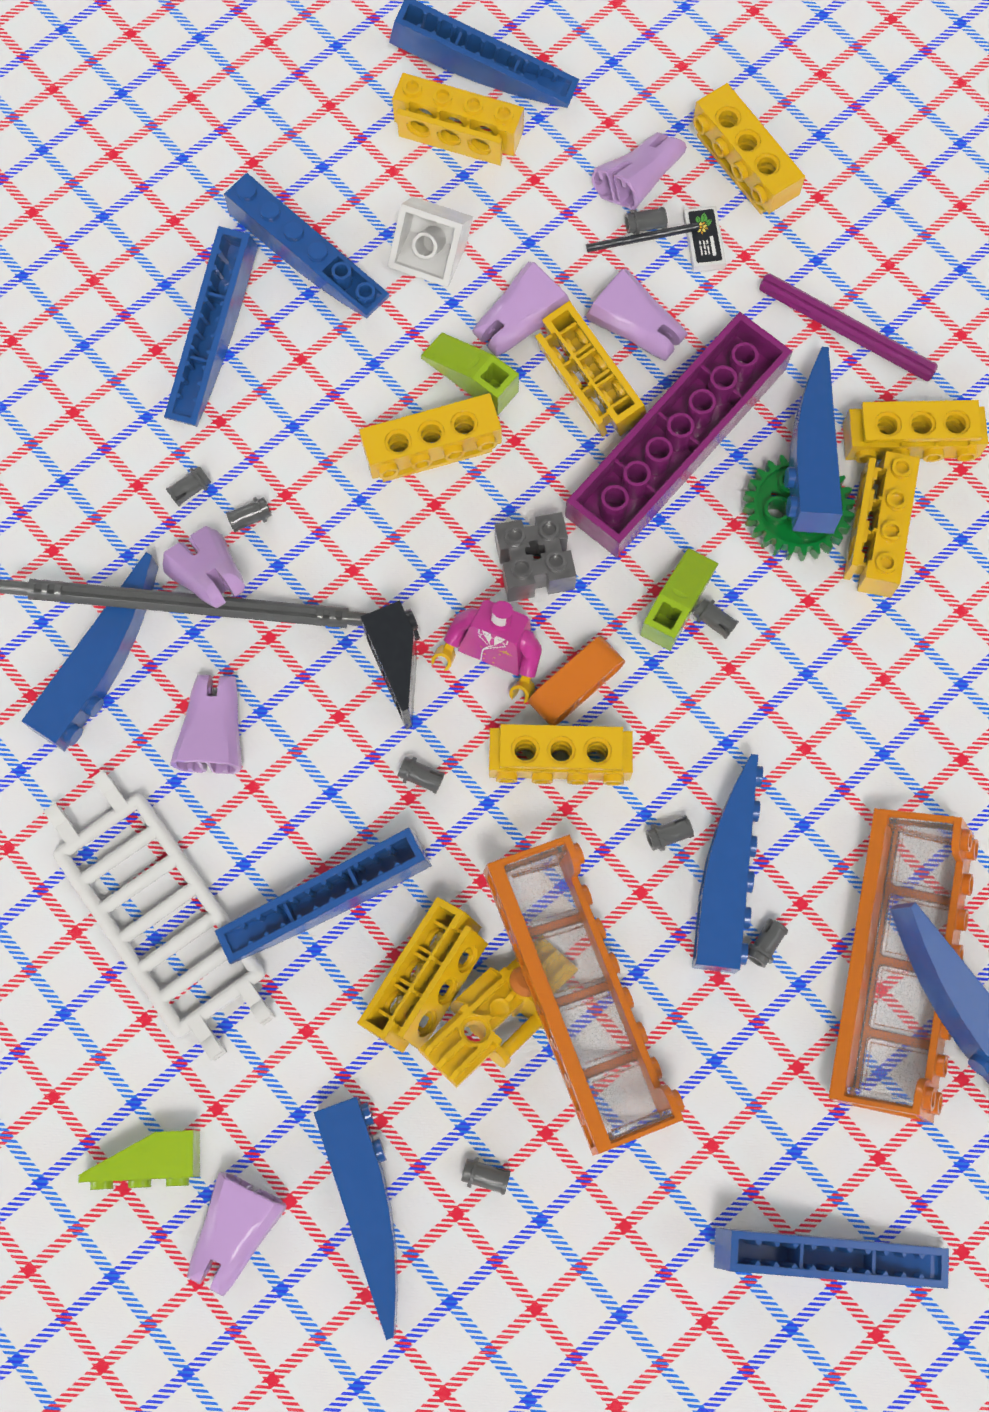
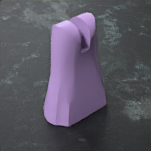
M657 132L630 153L594 168L592 184L602 199L636 210L659 179L682 157L687 148L686 144L680 139L668 137Z
M528 262L499 300L479 320L472 332L481 342L491 338L487 347L497 357L544 327L542 319L568 302L569 298L535 262Z
M626 268L621 269L602 291L586 315L588 321L631 341L646 352L664 361L674 352V345H679L688 335L682 325L649 294Z
M205 526L191 534V537L188 538L196 554L193 555L184 542L177 543L164 552L163 570L169 578L192 591L202 601L215 608H219L226 603L222 593L229 590L236 597L244 591L245 584L241 573L233 561L223 535L217 530Z
M197 675L170 765L184 772H206L207 765L212 773L235 774L240 772L242 761L238 728L235 676H220L217 696H212V676Z
M219 1172L204 1224L190 1261L187 1278L201 1284L211 1269L213 1261L219 1263L220 1267L215 1273L210 1290L224 1297L238 1279L261 1242L277 1223L287 1205L280 1198L264 1190L252 1191L254 1187L252 1184L232 1174Z

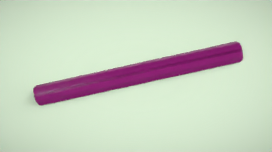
M767 273L760 283L759 289L763 293L925 381H930L938 368L937 363L771 273Z

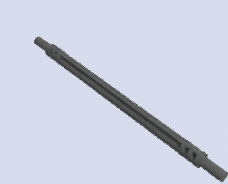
M31 578L29 582L0 579L1 594L27 596L28 600L347 628V625L363 626L361 616L368 614L351 612L349 608L233 597H223L226 603L219 608H215L202 601L195 594Z

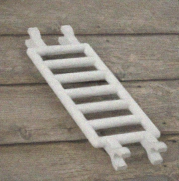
M102 770L93 776L92 780L113 809L78 833L61 807L59 808L56 803L43 810L65 842L54 850V859L172 1035L176 1038H181L192 1030L209 1059L216 1061L226 1054L227 1051L205 1020L241 995L260 1024L264 1026L275 1018L271 1009L254 987L255 984L265 977V970L255 955L240 960L248 971L246 974L182 1020L178 1017L169 1002L227 961L222 947L162 990H160L149 972L216 925L219 929L230 923L231 920L146 797L141 793H137L126 800L112 778ZM137 810L148 827L81 872L71 855ZM154 839H157L167 853V856L109 897L100 901L90 884ZM176 867L187 882V885L126 928L120 930L109 913ZM196 896L207 911V914L140 960L129 942Z

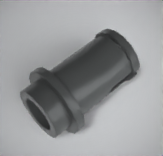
M664 207L639 212L631 209L630 213L625 214L627 233L636 235L640 231L667 228L668 220Z
M200 466L196 469L191 467L189 474L166 488V491L171 495V498L178 507L200 490H208L206 486L211 481Z
M254 497V502L231 512H226L229 523L235 533L261 520L265 523L267 522L266 518L272 516L264 497L260 499Z
M704 598L693 613L698 618L696 622H704L722 635L724 639H727L739 621L715 606L713 599L710 602Z
M405 757L397 776L403 778V783L405 784L409 781L436 794L445 773L417 762L416 757L412 759Z
M686 815L660 826L652 824L651 829L645 831L647 841L653 851L657 849L664 851L667 845L694 837L691 822Z
M769 918L754 944L748 945V959L763 968L766 967L767 963L772 964L774 961L772 955L784 936L787 935L788 929L778 921H773Z
M475 1157L474 1160H466L461 1181L468 1183L467 1187L471 1188L472 1185L499 1192L502 1195L505 1194L510 1178V1170L478 1162V1157Z

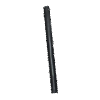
M697 222L586 244L587 252L699 231V224Z

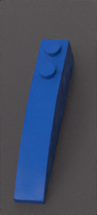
M416 0L403 1L394 21L389 43L476 83L519 97L568 108L580 80Z
M218 226L164 415L165 419L195 427L200 422L229 347L258 246L248 233Z
M822 346L803 391L794 421L790 443L789 467L786 468L784 476V486L790 489V496L786 504V515L792 519V531L834 534L843 515L829 347Z
M147 552L143 555L121 587L153 590L159 567L152 555ZM106 606L22 719V722L30 730L64 752L69 745L73 746L80 739L83 733L82 727L90 717L96 716L104 704L103 698L122 669L139 633L147 610Z
M407 828L215 930V933L229 964H233L332 919L426 870L432 865L417 835L410 828Z
M916 902L894 905L890 911L903 947L925 994L943 1025L960 1050L969 1059V1066L989 1084V992Z
M354 1097L313 1113L385 1338L388 1340L394 1338L396 1334L398 1272L392 1207L381 1162L387 1159L380 1138L373 1141L369 1126L375 1124L368 1102L361 1104L360 1098Z
M716 1228L714 1268L730 1272L948 1289L949 1248Z

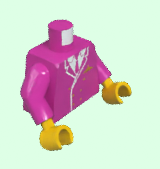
M483 600L479 609L472 607L455 616L443 639L446 643L436 649L432 656L431 664H434L437 657L442 656L448 661L444 671L449 670L456 656L454 651L456 647L459 652L516 676L520 674L521 679L510 689L509 696L513 700L518 694L519 689H521L525 693L524 703H526L535 692V685L531 678L536 676L542 652L539 641L531 631L530 619L526 615L514 611L511 604L506 601L495 603L490 600Z

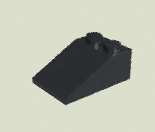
M399 600L361 616V621L367 642L405 729H409L413 726L417 666L416 641L420 639L417 631L418 625L411 609L404 611Z

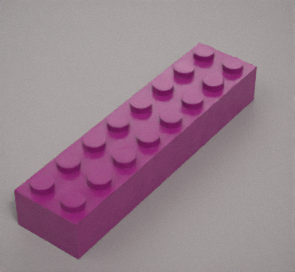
M739 312L566 501L565 517L617 558L784 373L793 351L743 313Z

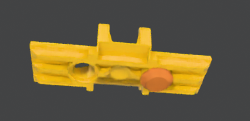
M539 936L533 943L554 994L576 973L577 969ZM517 958L500 971L490 967L450 1005V1009L455 1015L424 1043L418 1051L456 1088L488 1057L498 1066L505 1068L511 1062L510 1057L537 1030L543 1029ZM519 1013H522L528 1020L501 1045L502 1039L495 1034L496 1029L510 1015L514 1018ZM468 1026L470 1031L479 1037L480 1041L469 1040L465 1036L464 1029Z

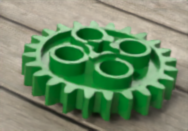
M783 455L779 456L777 466L768 460L765 466L766 471L760 468L757 469L756 479H750L747 486L750 491H746L743 497L747 504L744 505L742 513L750 515L745 525L748 527L756 526L751 537L757 538L762 536L764 538L761 548L772 544L774 546V556L780 550H784L786 560H790L793 552L798 553L800 561H804L807 552H810L814 559H818L820 548L829 554L833 548L832 543L838 546L843 540L842 534L847 535L851 528L848 523L852 522L855 516L853 512L849 511L855 505V500L846 499L850 495L852 487H841L846 478L845 475L839 476L843 515L834 534L792 531V519L786 515V504L790 496V489L785 488L783 484L789 462ZM768 510H779L784 517H773Z

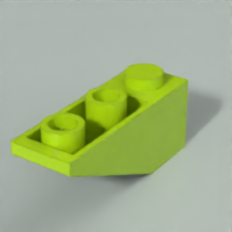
M443 332L421 355L422 360L472 397L490 393L497 415L502 412L519 392L518 372L493 354Z
M688 548L643 622L640 636L671 651L719 563Z
M200 1131L154 1132L79 1174L78 1183L90 1182V1190L113 1189L114 1181L128 1180V1188L151 1187V1179H166V1187L188 1186L189 1178L200 1177Z

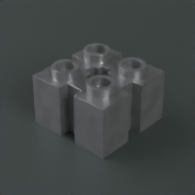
M563 512L537 516L533 526L523 527L522 519L495 524V543L499 562L503 564V581L508 602L535 597V589L542 587L547 588L548 595L575 590L576 571L571 550L567 551L568 535ZM532 555H538L540 559L534 560Z

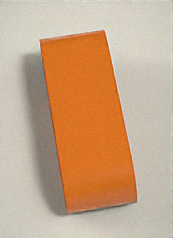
M599 636L540 686L528 699V703L549 725H558L614 676L626 661L602 636Z

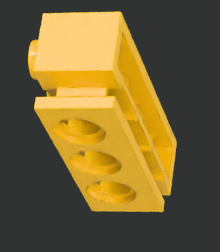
M402 73L392 98L394 122L398 125L399 137L499 166L502 163V153L510 156L515 155L524 131V107L410 74ZM419 108L428 110L431 114H426ZM449 117L456 118L460 120L462 123H457L451 120ZM480 126H485L491 129L492 132L483 130Z
M728 83L696 101L693 124L698 132L697 138L761 215L766 211L770 214L800 195L805 175Z
M569 300L542 319L548 336L544 338L539 333L535 338L544 356L600 435L603 437L608 434L605 426L611 423L619 436H622L646 414L645 405ZM559 346L562 348V350L569 358L567 362H565L564 358L557 350ZM574 372L580 373L584 381L587 383V387H583V385L581 384L577 376L574 374ZM597 397L599 402L606 410V413L602 414L599 407L594 402V398Z
M490 393L359 429L362 447L372 479L380 477L383 482L491 453L497 444L502 443V428Z
M979 400L862 402L861 409H849L843 421L845 460H856L858 463H867L869 457L882 460L886 451L920 457V459L926 462H937L943 458H957L958 461L966 462L979 458L988 445L985 406L979 407Z
M886 451L878 467H875L876 458L869 457L861 473L843 579L850 580L853 574H860L858 592L891 598L901 583L920 457ZM874 482H875V484L878 485L877 494H876V499H874V494H875V489H873ZM869 512L870 515H873L871 530H869L870 521L867 520ZM864 543L865 546H868L865 562H863L865 553L862 552Z
M501 724V728H490L489 778H496V782L515 783L517 778H529L535 784L553 783V779H567L568 784L585 785L588 784V780H603L604 785L619 786L623 785L624 781H630L633 773V731H623V727ZM526 750L530 751L534 757L525 761L519 759L516 754ZM562 751L568 754L570 758L566 761H557L552 757V754ZM591 752H598L604 756L605 760L594 762L587 755Z
M437 897L357 1024L401 1053H404L409 1044L419 1050L433 1034L487 947L488 943L478 934L482 927L465 911ZM437 934V936H436L434 942H433L432 945L430 946L432 939H433L434 936ZM465 951L469 956L464 964H461L459 959ZM417 966L414 974L411 976L413 969ZM445 983L449 988L442 996L439 994V991ZM397 997V1000H396L395 1004H394V1005L392 1006V1008L390 1009L392 1002H393V1001L395 1000V998ZM425 1015L429 1017V1020L422 1028L419 1026V1023Z

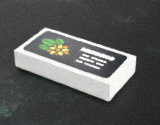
M716 206L684 209V224L697 222L699 224V231L686 233L693 272L725 269L726 258Z

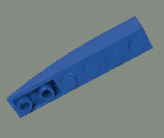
M245 173L224 193L230 216L297 272L345 306L367 319L390 297L385 289L248 173Z
M756 754L750 755L728 796L715 828L705 861L698 897L692 968L735 974L740 970L741 965L747 964L748 943H743L744 928L749 929L752 911L751 907H746L747 892L752 893L755 877L754 871H749L750 857L756 856L758 840L757 836L752 835L753 822H758L760 815V801L755 800L756 787L761 788L763 780V766H758V755Z

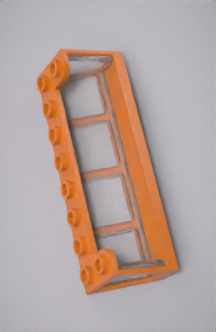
M874 808L828 1097L837 1103L934 1123L935 1115H940L943 1094L938 1092L940 1077L945 1078L947 1074L948 1056L943 1053L945 1040H951L952 1036L939 1019L916 976L903 947L890 909L896 904L916 902L963 960L964 948L963 945H959L961 931H966L968 926L969 912L968 909H964L966 895L971 896L973 891L974 877L973 874H969L971 860L976 861L979 843L978 839H974L972 830L969 829L962 817Z
M569 834L488 863L483 873L592 1156L683 1121L684 1118L681 1112L685 1108L683 1100L676 1089L671 1090L668 1085L661 1086L659 1079L662 1078L661 1068L654 1056L650 1058L645 1046V1043L648 1042L645 1028L640 1021L636 1022L630 1009L634 1007L632 996L626 986L622 988L617 976V973H620L618 961L614 953H608L603 941V939H606L604 926L599 918L594 919L590 909V905L593 904L590 891L585 884L581 885L578 879V875L581 872L580 865L585 863L582 849L578 843L573 844Z

